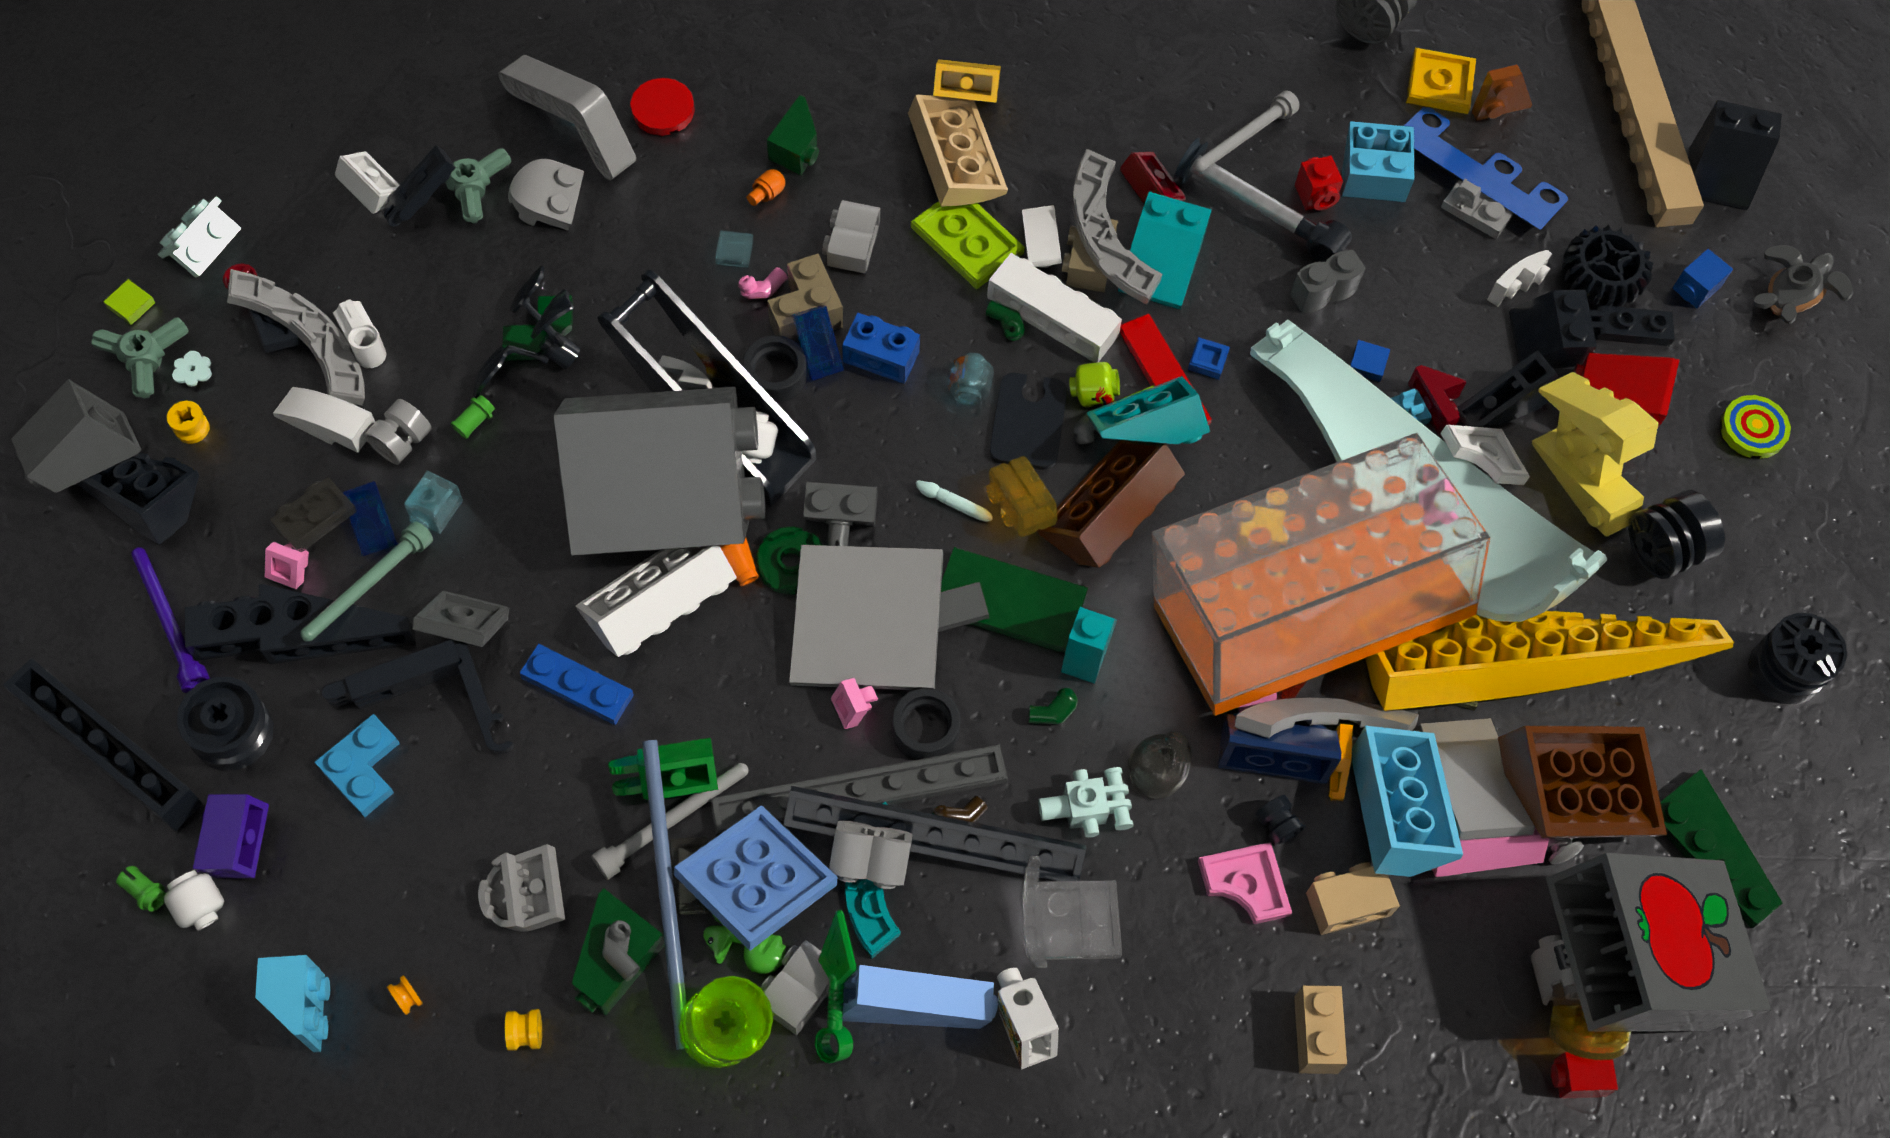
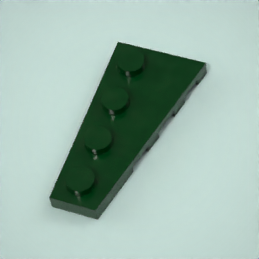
M1702 769L1660 802L1667 832L1665 836L1685 858L1721 860L1725 862L1742 919L1751 929L1783 904Z

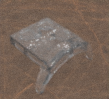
M1030 856L1023 882L1022 922L1026 955L1031 966L1036 969H1046V960L1120 959L1122 956L1117 881L1039 882L1040 857Z

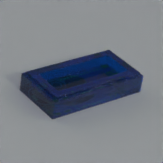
M821 305L792 314L800 345L806 357L810 379L813 381L844 371L827 307Z
M375 481L341 492L363 556L398 544Z

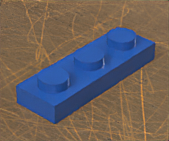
M539 643L520 671L522 679L614 725L617 724L634 696L633 690Z

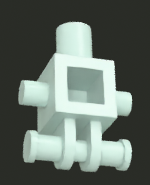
M1113 767L1104 771L1108 786H1104L1103 777L1089 779L1085 769L1074 771V781L1066 782L1063 795L1038 799L1041 820L1067 817L1069 829L1083 827L1085 837L1099 835L1098 825L1106 824L1109 814H1114L1116 823L1114 825L1116 830L1132 828L1133 821L1130 820L1129 815L1132 804L1131 800L1125 799V795L1129 793L1128 785L1123 784L1122 768Z

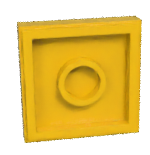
M1415 48L1412 55L1406 103L1468 114L1471 108L1476 58Z

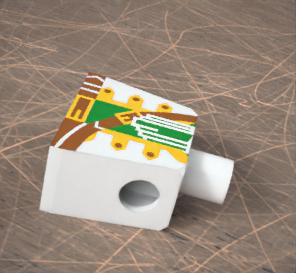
M1009 968L1002 971L997 976L1001 987L998 991V1010L1021 1070L1056 1057L1059 1028L1036 979L1029 978L1023 980L1018 968Z

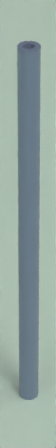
M648 740L642 742L675 1043L676 1050L692 1048L658 742L657 740Z

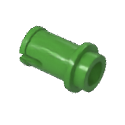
M479 395L477 398L473 397L470 400L471 404L455 421L450 423L455 431L465 439L486 418L491 419L493 417L492 412L495 408L482 395Z
M136 866L126 868V871L132 875L130 878L123 871L119 874L116 884L137 900V906L140 909L152 912L164 904L165 887L160 883H153Z

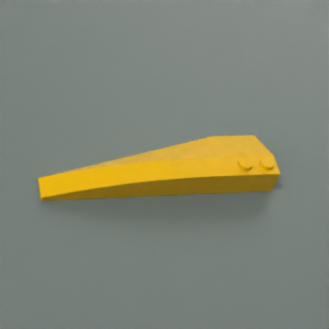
M1545 611L1522 622L1495 621L1474 615L1366 657L1365 660L1372 688L1383 710L1388 711L1523 696L1598 683L1663 668L1733 648L1734 641L1718 620L1671 618L1669 623H1662L1652 619L1650 616H1637L1636 621L1617 620L1614 614H1600L1599 619H1584L1583 613Z

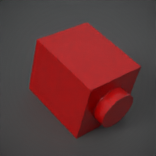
M1611 1050L1565 1051L1554 1059L1551 1067V1078L1553 1085L1558 1087L1560 1099L1607 1097L1618 1090Z

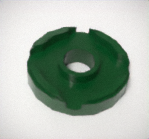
M795 526L779 528L769 533L763 539V543L756 553L758 574L764 584L775 592L787 595L797 594L799 564L792 567L786 566L781 562L782 558L787 554H796L800 557L801 545H822L819 538L813 533L810 534L803 531V528Z

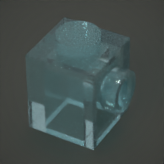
M427 470L404 505L411 523L414 521L419 522L427 529L441 534L462 504L463 499L456 484Z

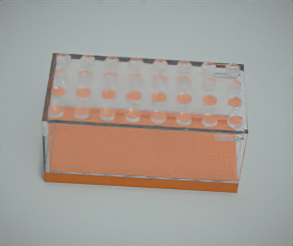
M1414 433L1152 531L1154 608L1214 716H1217L1476 615L1491 537L1418 433Z

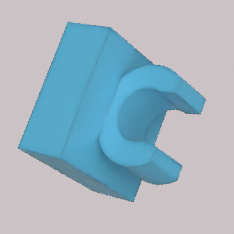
M1417 389L1408 390L1398 396L1391 397L1394 402L1423 425L1430 422L1432 416Z

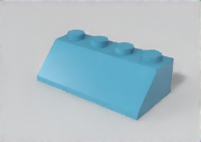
M1365 726L1352 748V765L1375 874L1412 877L1461 859L1463 850L1435 734Z

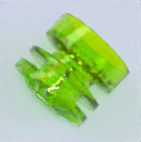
M737 976L717 978L691 996L681 1010L678 1024L680 1041L688 1055L703 1066L717 1069L734 1066L760 1050L770 1036L773 1023L771 1004L763 990L749 979ZM720 1017L722 1023L728 1024L729 1027L722 1034L721 1028L714 1026V1022Z

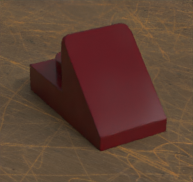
M1420 365L1415 367L1408 386L1411 390L1417 389L1432 416L1430 423L1439 438H1442L1441 432L1446 425H1456L1460 418L1458 408L1452 400L1460 396L1466 381Z

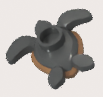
M1787 245L1772 246L1765 251L1764 258L1781 263L1786 268L1780 269L1773 275L1769 283L1768 293L1757 295L1754 299V306L1762 309L1770 307L1774 314L1781 315L1780 318L1786 324H1791L1796 320L1797 313L1818 304L1824 298L1827 290L1833 291L1842 301H1848L1853 295V288L1845 274L1837 271L1829 272L1834 262L1831 253L1815 256L1810 263H1803L1801 253L1795 247Z

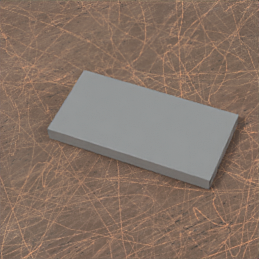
M1491 718L1420 724L1419 732L1435 734L1460 840L1533 835L1535 826L1504 774L1498 734Z

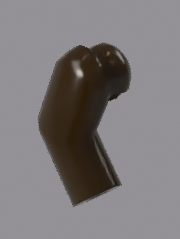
M974 796L962 809L939 805L934 808L932 814L975 823L988 807L981 798Z

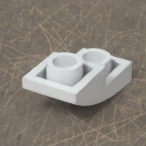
M1054 205L1023 209L1022 215L1028 260L1034 267L1044 268L1061 264L1062 259Z
M1544 250L1530 255L1510 267L1496 281L1487 300L1498 307L1505 297L1512 299L1519 288L1527 292L1534 282L1539 285L1550 270L1546 264L1552 253Z

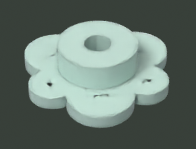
M189 351L185 354L184 359L179 358L174 362L176 369L173 371L172 377L177 383H186L187 386L194 387L198 384V381L204 382L211 377L212 373L209 368L211 361L206 356L201 357L197 351Z

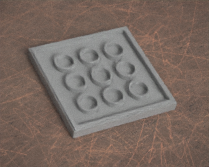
M801 545L789 683L792 686L838 687L841 681L855 678L859 688L872 686L873 689H935L943 550Z

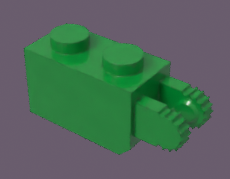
M711 738L658 746L664 798L718 790ZM643 748L637 749V755L611 760L608 768L612 775L639 772L637 777H630L612 783L613 793L616 796L643 793V799L648 800Z

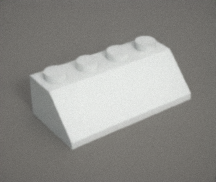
M719 545L661 549L577 604L576 608L606 648L620 657L621 655H628L636 651L640 647L641 642L651 635H657L667 630L670 622L679 616L694 612L700 606V602L709 596L724 592L728 588L729 583L735 580L737 576Z

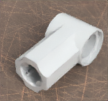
M349 299L340 303L333 312V315L347 339L356 361L364 368L378 367L386 359V350L378 330L373 326L360 301Z

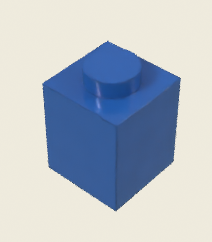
M1707 249L1683 270L1672 288L1684 300L1690 302L1698 309L1723 286L1733 268L1711 250Z

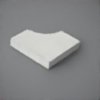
M1446 425L1442 430L1441 435L1455 458L1464 459L1479 466L1490 475L1496 484L1524 485L1529 479L1528 472L1502 429Z

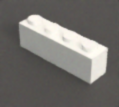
M1010 253L989 279L988 299L1017 310L1023 320L1094 363L1101 360L1119 336L1122 319L1113 310L1101 307L1091 301L1084 293L1064 285L1056 276L1048 275L1034 267L1025 258H1019Z

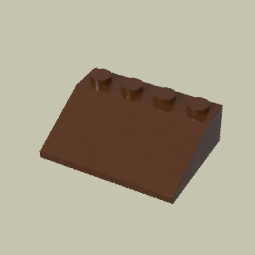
M1523 726L1498 737L1504 774L1541 838L1654 837L1667 835L1644 727Z

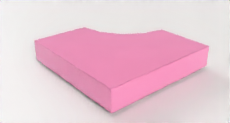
M1271 842L1199 857L1198 864L1208 896H1223L1236 901L1248 912L1254 924L1291 916L1292 910Z

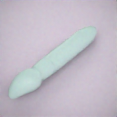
M920 480L916 482L917 489L926 497L936 498L940 502L980 521L989 522L993 519L991 513L985 508L940 488L933 482Z

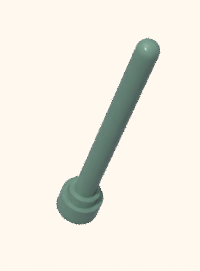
M416 521L408 525L401 533L400 543L301 630V638L307 642L315 639L409 553L415 554L425 550L433 542L430 531L423 524Z

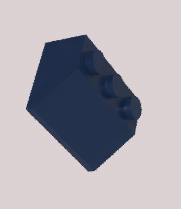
M1240 712L1233 715L1227 714L1221 731L1219 768L1327 784L1341 761L1342 752L1337 731L1327 730L1323 725L1307 724L1301 726L1294 724V727L1266 738L1237 729L1235 722L1237 714Z

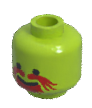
M1108 362L1081 364L1076 369L1075 377H1070L1069 379L1071 396L1078 397L1083 407L1104 406L1113 403L1115 396L1120 395L1118 370L1112 369Z

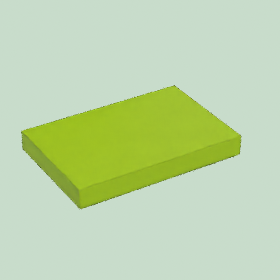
M938 201L911 221V228L976 290L989 281L1010 253L1020 257L1025 252V247L978 203L960 206H940Z

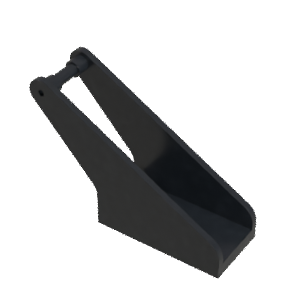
M646 270L641 275L643 282L636 287V292L620 307L616 306L610 313L602 312L597 318L598 322L651 392L682 390L680 386L623 327L629 320V316L644 301H649L654 296L704 364L707 378L711 381L714 388L736 387L738 408L755 407L756 411L769 415L768 421L774 423L778 428L772 455L769 458L762 459L761 463H751L743 454L742 457L744 477H762L765 503L772 507L816 461V450L813 443L655 272Z

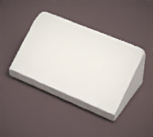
M366 151L339 157L335 171L336 178L371 213L375 214L383 210L390 202V195L397 189L399 184Z

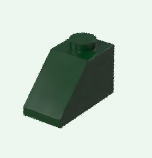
M799 95L767 139L768 159L799 175H802L808 165L812 166L819 155L815 126L806 98Z

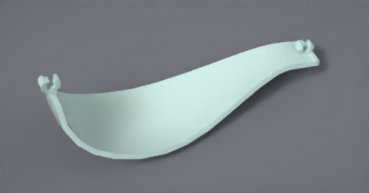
M1286 320L1280 326L1277 322L1266 330V336L1251 347L1250 355L1286 381L1300 396L1321 430L1366 515L1409 499L1414 506L1413 511L1418 517L1419 493L1444 480L1455 486L1454 499L1459 503V507L1454 509L1453 515L1458 517V521L1449 526H1443L1438 522L1428 528L1424 526V528L1468 593L1474 595L1479 602L1476 615L1503 622H1522L1537 616L1567 598L1607 561V557L1601 551L1594 552L1576 541L1501 485L1496 484L1493 479L1471 462L1455 458L1446 442L1290 320ZM1468 601L1464 602L1467 606H1471Z

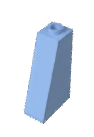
M859 965L853 975L844 983L842 1019L848 1022L980 1029L992 1022L997 1013L998 999L996 995H993L994 982Z

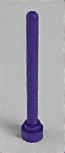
M137 547L132 550V559L179 664L176 679L182 692L188 693L198 683L206 681L210 677L205 666L199 664L198 661H194L192 655L186 649L185 639L148 555L143 548Z

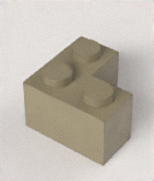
M819 253L787 263L788 285L791 293L767 300L769 323L775 336H784L794 340L796 343L803 341L804 336L806 340L810 339L812 336L810 331H808L809 326L811 328L818 320V317L826 318L830 332L843 328V306ZM802 315L803 320L798 322L797 316ZM804 322L805 327L800 329L799 323Z

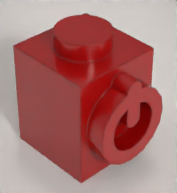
M1332 155L1322 158L1313 157L1305 162H1301L1294 186L1306 211L1311 209L1325 210L1334 206L1340 200L1339 192L1343 179Z

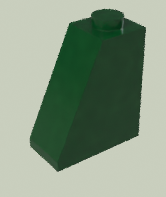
M605 888L598 894L572 985L578 994L575 1000L583 1008L592 1014L597 1009L606 1016L665 944L664 936L660 931ZM617 920L625 921L630 926L631 934L627 954L640 967L639 972L629 981H625L602 955L606 929Z

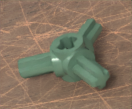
M504 149L495 150L479 162L475 159L463 158L453 163L456 168L445 183L447 188L454 191L455 197L461 201L463 219L466 222L476 224L478 220L483 218L481 198L485 194V187L490 184L489 178L511 163V158Z
M174 318L151 334L147 330H133L122 336L100 329L93 333L91 344L96 349L116 354L118 360L124 362L126 369L131 372L133 395L147 399L154 393L153 372L158 369L162 362V357L165 356L163 349L188 334L189 331L180 318Z

